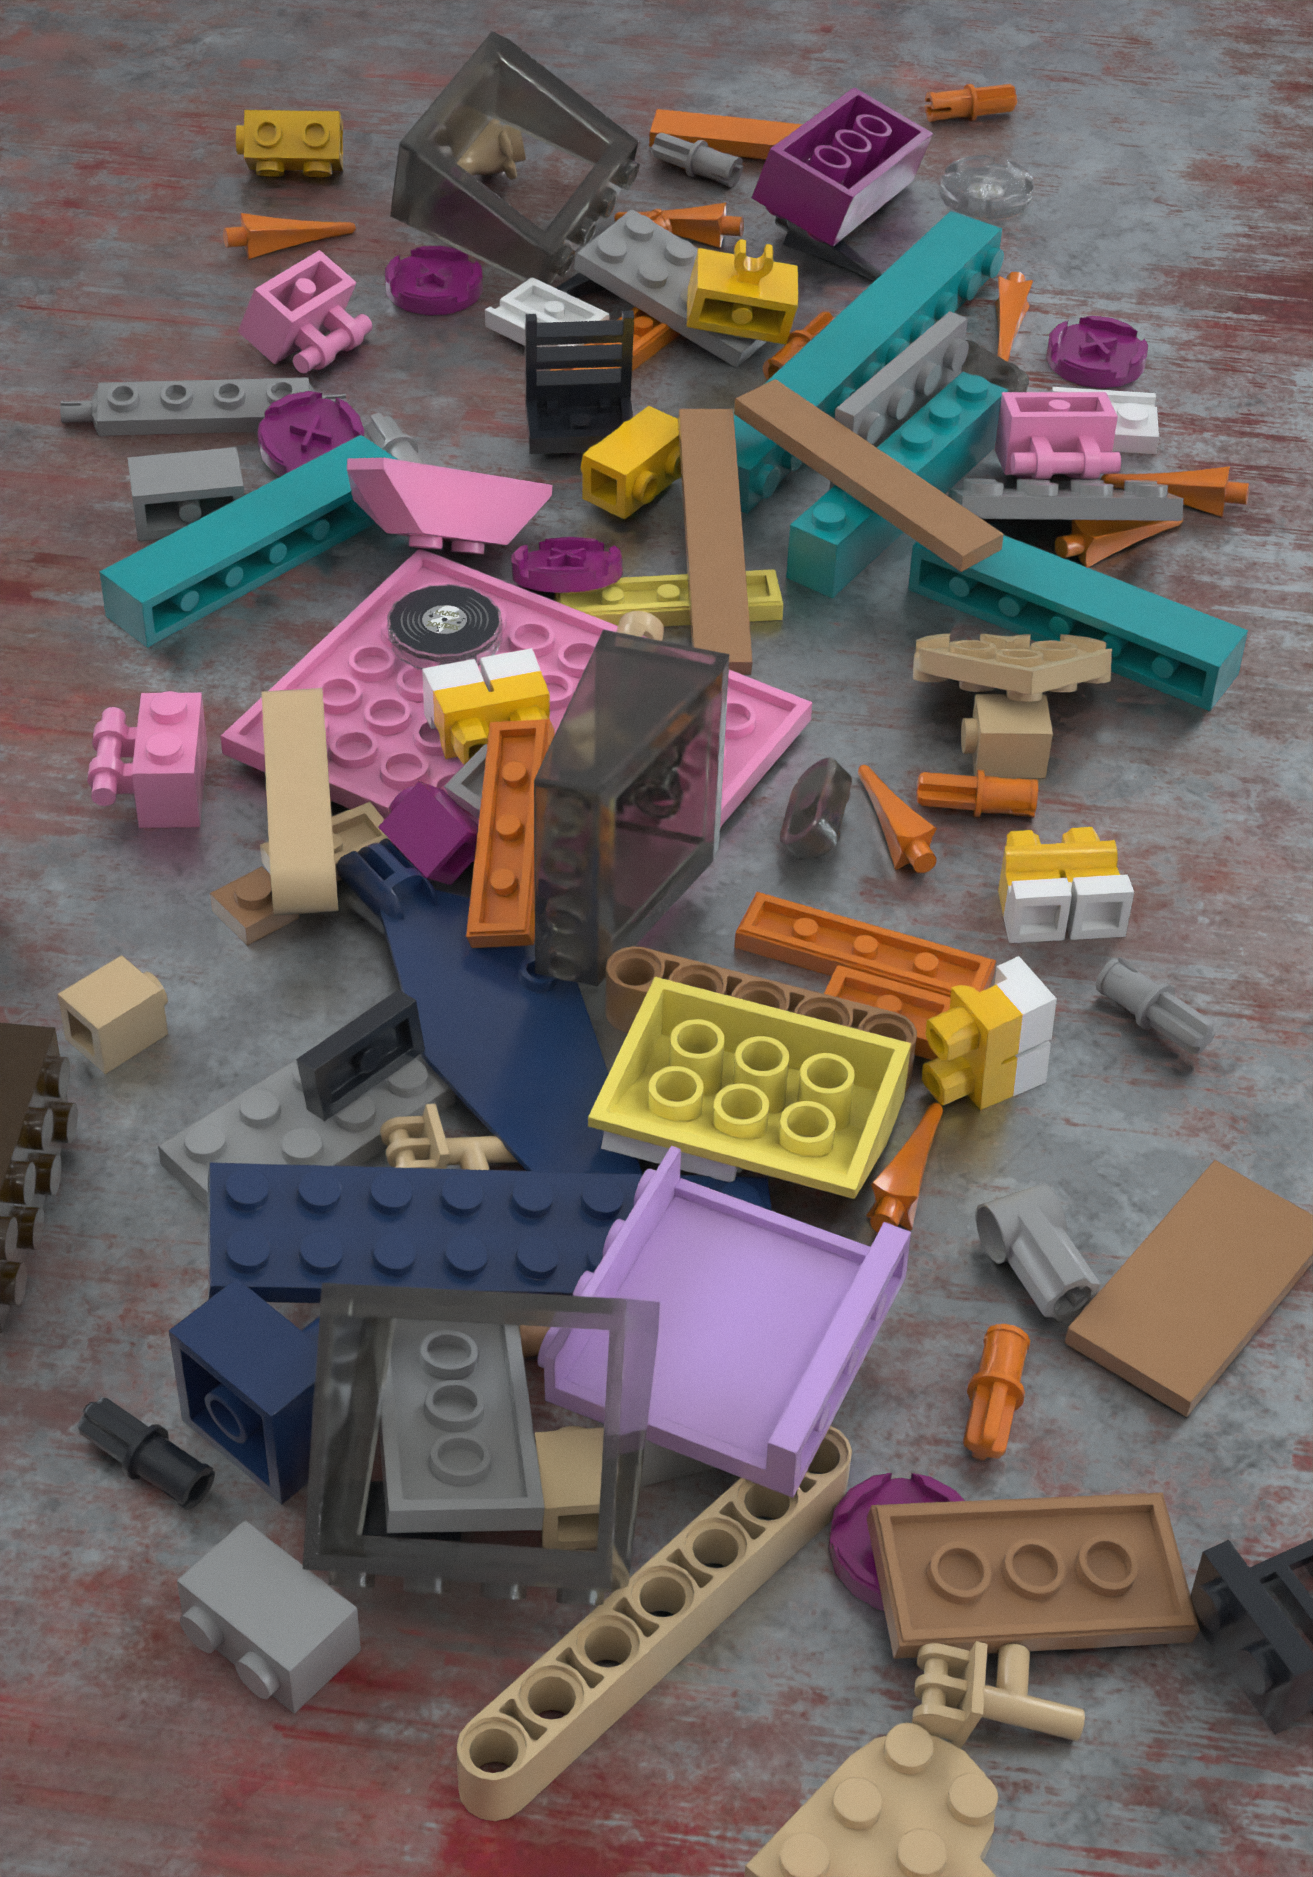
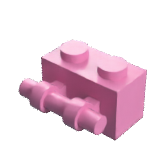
M319 250L254 289L238 333L273 364H277L301 349L302 351L293 357V364L300 373H307L312 369L320 370L331 364L335 360V355L341 350L348 352L361 345L364 336L372 331L373 326L368 316L360 314L353 318L345 311L357 282ZM331 331V333H329L328 335H323L326 332Z
M1002 392L995 452L1004 474L1022 479H1051L1053 474H1064L1067 477L1077 479H1098L1100 474H1118L1121 469V455L1119 452H1112L1118 416L1106 392Z
M168 691L162 693H141L137 727H128L125 724L126 715L121 709L115 707L105 709L102 713V719L95 725L92 745L94 750L97 751V757L93 758L89 763L87 779L89 786L92 788V800L100 806H109L115 802L116 794H134L139 828L200 827L208 748L202 692L177 693ZM121 757H133V763H123Z

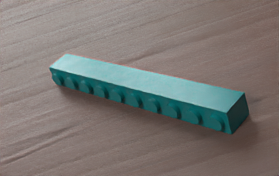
M950 211L764 384L776 379L835 419L836 408L949 311L955 313L967 300H972L978 289L989 278L997 276L1004 260V251L1000 249L1002 228ZM734 414L741 512L748 514L763 498H769L777 485L791 471L798 470L803 462Z

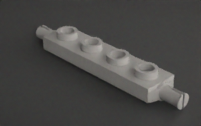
M309 377L98 383V388L93 395L92 401L61 400L60 415L62 424L69 422H93L99 436L258 432L259 422L261 423L264 419V412L271 403L288 394L305 391L314 392V389L309 382ZM346 393L322 395V398L330 399L334 402L335 397L346 402Z

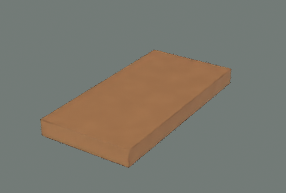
M1214 1160L1067 1329L1065 1344L1185 1417H1188L1312 1265L1313 1215Z
M1163 1492L871 1505L866 1520L894 1659L917 1658L918 1649L930 1643H939L970 1651L975 1642L978 1641L988 1644L987 1654L998 1653L999 1648L1006 1644H1019L1026 1647L1029 1651L1192 1643L1200 1630Z

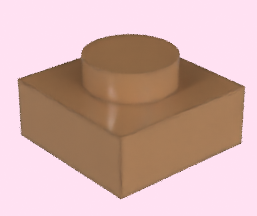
M262 866L210 893L212 912L247 946L299 919V914L274 916L271 875Z

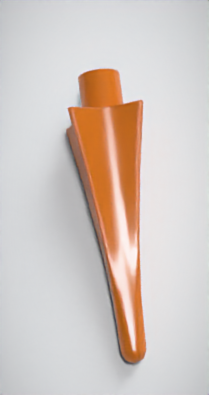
M726 202L662 211V215L666 214L668 216L674 235L717 248H721L724 235L741 237L744 232V218L726 216ZM650 211L638 212V213L641 214V215H645V214L649 213ZM627 212L616 213L614 221L616 222Z
M241 213V227L224 228L223 239L226 248L244 246L249 260L306 242L352 234L355 232L356 227L352 222L302 221Z
M1011 272L1007 275L1006 279L1001 276L998 277L999 297L995 301L998 325L996 365L1001 370L1008 366L1015 337L1030 307L1027 296L1033 280L1026 281L1025 276L1020 272Z
M1230 466L1168 473L1104 474L1100 478V480L1104 481L1103 484H1113V488L1123 490L1126 480L1157 481V484L1168 485V493L1183 498V505L1222 518L1225 503L1247 505L1249 495V483L1229 481Z
M1183 518L1182 521L1072 520V533L1056 538L1055 551L1061 558L1077 555L1082 565L1088 568L1132 544L1179 526L1183 522Z
M861 765L858 768V775L877 813L895 870L909 863L918 873H926L933 869L937 859L930 849V844L937 828L896 796L869 766Z
M935 1102L929 1105L922 1120L908 1141L889 1165L871 1183L875 1202L866 1214V1217L871 1218V1227L877 1233L884 1222L896 1227L901 1224L909 1231L913 1229L927 1158L943 1114V1108L940 1103Z

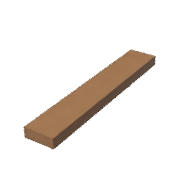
M774 379L735 398L734 414L960 572L1002 550L1004 536L1002 532L778 380Z
M679 409L678 430L692 654L739 674L751 675L753 661L733 409Z

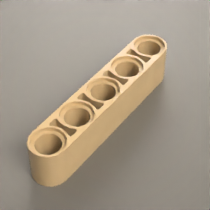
M322 688L263 691L262 713L267 816L274 916L338 911Z

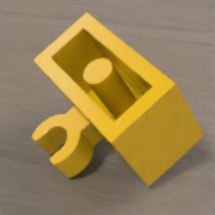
M743 239L736 243L734 254L698 248L688 284L687 327L786 345L798 308V266L774 262L773 246L770 244H766L762 256L758 258L747 257L746 240Z

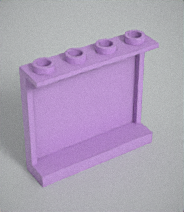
M671 1146L657 1170L647 1169L641 1177L634 1197V1208L626 1221L617 1219L613 1223L605 1240L603 1259L595 1272L586 1271L580 1277L572 1296L571 1312L562 1327L556 1324L552 1325L543 1339L538 1355V1366L544 1368L545 1401L793 1498L906 1278L911 1232L884 1222L871 1247L680 1178L681 1149Z

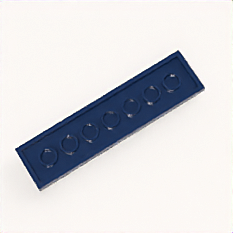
M210 1162L208 1171V1300L237 1278L264 1301L273 1303L332 1304L336 1302L340 1304L571 1308L572 1296L580 1277L586 1271L594 1273L603 1259L605 1240L613 1223L617 1219L626 1221L634 1208L636 1189L643 1174ZM680 1175V1178L772 1211L767 1178L736 1177L735 1181L726 1182L710 1176Z

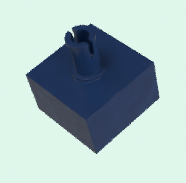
M236 1278L168 1330L182 1421L282 1505L347 1451L340 1361L336 1358L352 1345L354 1346L363 1339V1332L357 1319L349 1310L344 1312L340 1318L337 1317L343 1312V1305L336 1302L330 1304L325 1309V1312L300 1330Z

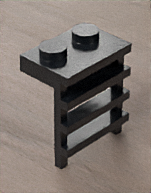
M633 310L622 311V320L537 323L536 314H526L525 413L529 454L586 452L590 447L598 444L618 429L625 421L633 418L631 403L634 334ZM621 343L612 345L537 347L539 345ZM620 367V368H609V369H581V370L537 371V370H545V369H573V368Z
M1313 1539L1252 1567L1247 1565L1232 1543L1227 1540L1202 1552L1191 1591L1193 1607L1201 1633L1276 1735L1287 1730L1291 1720L1308 1712H1311L1313 1715V1652L1264 1588L1263 1584H1268L1313 1645V1598L1293 1573V1570L1304 1566L1313 1577Z

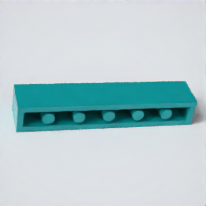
M962 372L877 448L946 494L949 488L956 485L995 448L1002 392H1008V389L990 383L981 376ZM834 485L790 524L786 578L833 599L904 532L837 485Z
M359 435L99 571L105 616L148 648L376 524L353 500L347 473V459H398L364 436Z
M1005 535L1003 536L1002 550L962 572L919 542L912 546L908 583L909 591L1016 634H1031L1030 639L1036 642L1060 641V634L1089 637L1106 642V649H1112L1111 672L1205 710H1212L1239 675L1248 630Z

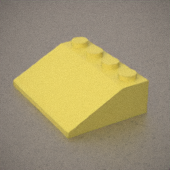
M654 977L588 1116V1127L665 1148L674 1146L687 1154L855 1199L887 1145L904 1100L911 1043Z

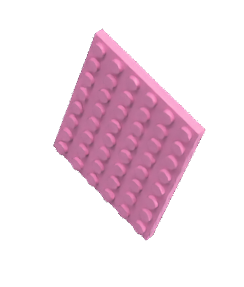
M419 548L269 691L322 688L330 801L349 809L371 802L385 819L390 814V804L403 790L415 786L420 781L443 789L447 793L444 786L464 766L458 757L445 759L441 747L440 734L437 728H430L424 715L423 668L475 659L481 673L480 658L532 648L550 693V720L555 730V742L563 740L561 728L607 706L614 707L628 656L621 655L617 651L615 640L617 625ZM452 585L472 589L487 597L498 610L499 625L493 637L480 647L457 654L437 655L417 651L401 642L391 630L390 614L396 603L411 592L430 586ZM642 636V637H641V638H643L644 640H647V639H648V638L645 637V636ZM661 643L660 649L652 659L640 662L637 665L625 709L628 713L629 721L626 727L620 730L621 734H648L653 736L657 742V751L651 759H629L630 763L621 768L675 761L681 771L682 792L676 796L626 803V810L619 811L618 806L578 811L579 816L543 853L539 891L634 931L811 721V701ZM261 697L221 735L222 754L265 772ZM552 764L549 787L560 793L558 775L575 773L559 771ZM463 809L479 825V819Z

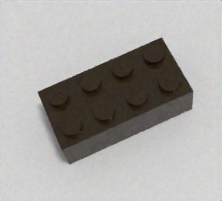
M0 1023V1333H3L11 1305L19 1306L24 1298L27 1282L25 1261L29 1249L37 1250L40 1247L44 1232V1211L42 1208L46 1196H55L58 1191L61 1179V1149L63 1143L71 1144L77 1130L76 1103H69L67 1098L70 1062L68 1057L60 1056L56 1029L54 1027Z

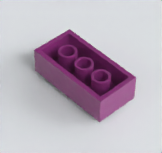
M853 87L770 148L751 198L764 205L766 210L773 216L789 220L804 229L812 239L827 243L833 247L913 182L933 133Z

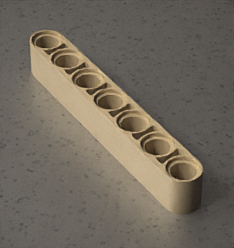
M832 1426L829 1427L793 1498L740 1478L464 1727L459 1734L456 1747L460 1799L468 1812L480 1819L498 1821L508 1819L521 1811L833 1520L834 1509L847 1493L852 1455L849 1440L840 1430ZM811 1471H813V1472H820V1473H822V1474H813V1473H809V1472H811ZM757 1517H770L775 1520H760ZM717 1563L725 1567L711 1568L703 1564ZM661 1610L670 1612L674 1615L668 1617H657L651 1615L650 1613ZM607 1659L617 1661L620 1665L606 1668L594 1663ZM556 1710L566 1715L562 1718L551 1720L541 1718L537 1714L542 1711ZM490 1762H501L510 1766L506 1770L496 1773L484 1772L479 1769L480 1766Z

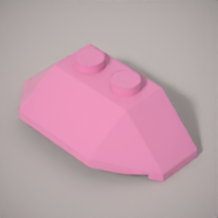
M390 458L347 459V473L353 500L386 533L409 536V547L442 549L443 541L452 542V553L484 555L485 545H508L552 496V485Z

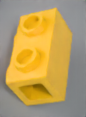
M244 110V125L236 126L237 154L244 155L249 170H256V174L260 176L279 177L284 175V170H303V174L308 177H329L332 175V171H343V121L340 111Z
M647 406L633 418L625 421L618 429L598 444L590 447L583 454L581 462L582 499L611 514L626 519L644 504L650 503L657 494L675 480L680 479L681 462L678 419L651 406Z

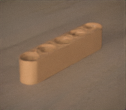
M632 946L622 948L614 952L607 960L605 1014L608 1022L623 1032H629L654 977H659L911 1043L905 1092L911 1085L917 1030L914 1024L901 1014L645 947Z

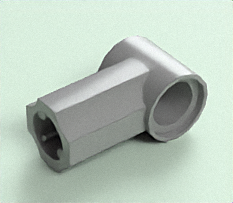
M1042 1183L977 1206L975 1221L977 1232L985 1251L998 1264L1005 1261L1009 1262L1044 1317H1053L1057 1322H1061L1078 1316L1083 1308L1098 1294L1100 1282L1068 1237L1066 1218L1062 1205L1055 1192L1048 1185Z

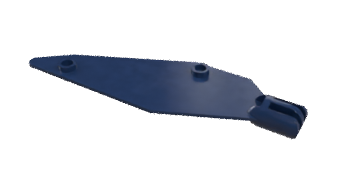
M388 838L381 840L380 843H372L362 847L358 853L352 851L340 857L336 865L338 876L382 922L401 990L417 1002L425 1051L420 1056L487 1129L502 1141L505 1148L525 1170L642 1174L637 1158L601 1149L604 1131L588 1127V1116L609 1073L578 983L535 939L534 945L471 948L466 938L470 898L435 890L429 880Z

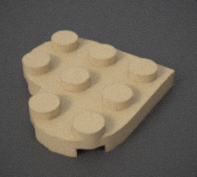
M950 634L931 635L916 640L913 679L921 682H943L953 679L959 681V688L962 690L986 692L998 688L1007 690L1006 697L1011 700L1038 701L1042 699V692L1045 691L1073 692L1077 690V683L1100 684L1110 682L1112 649H1106V642L1063 634H1060V641H1037L1031 645V634L1009 637L980 634V641L959 640L951 643Z
M898 1724L888 1732L887 1736L873 1739L850 1755L745 1865L744 1877H996L983 1862V1859L990 1849L994 1832V1818L998 1802L997 1789L964 1750L937 1736L930 1735L923 1727L917 1724Z

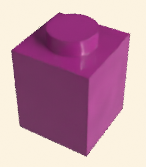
M418 781L415 786L408 787L399 793L389 806L390 814L378 826L390 841L428 879L452 885L475 859L478 825L443 789Z

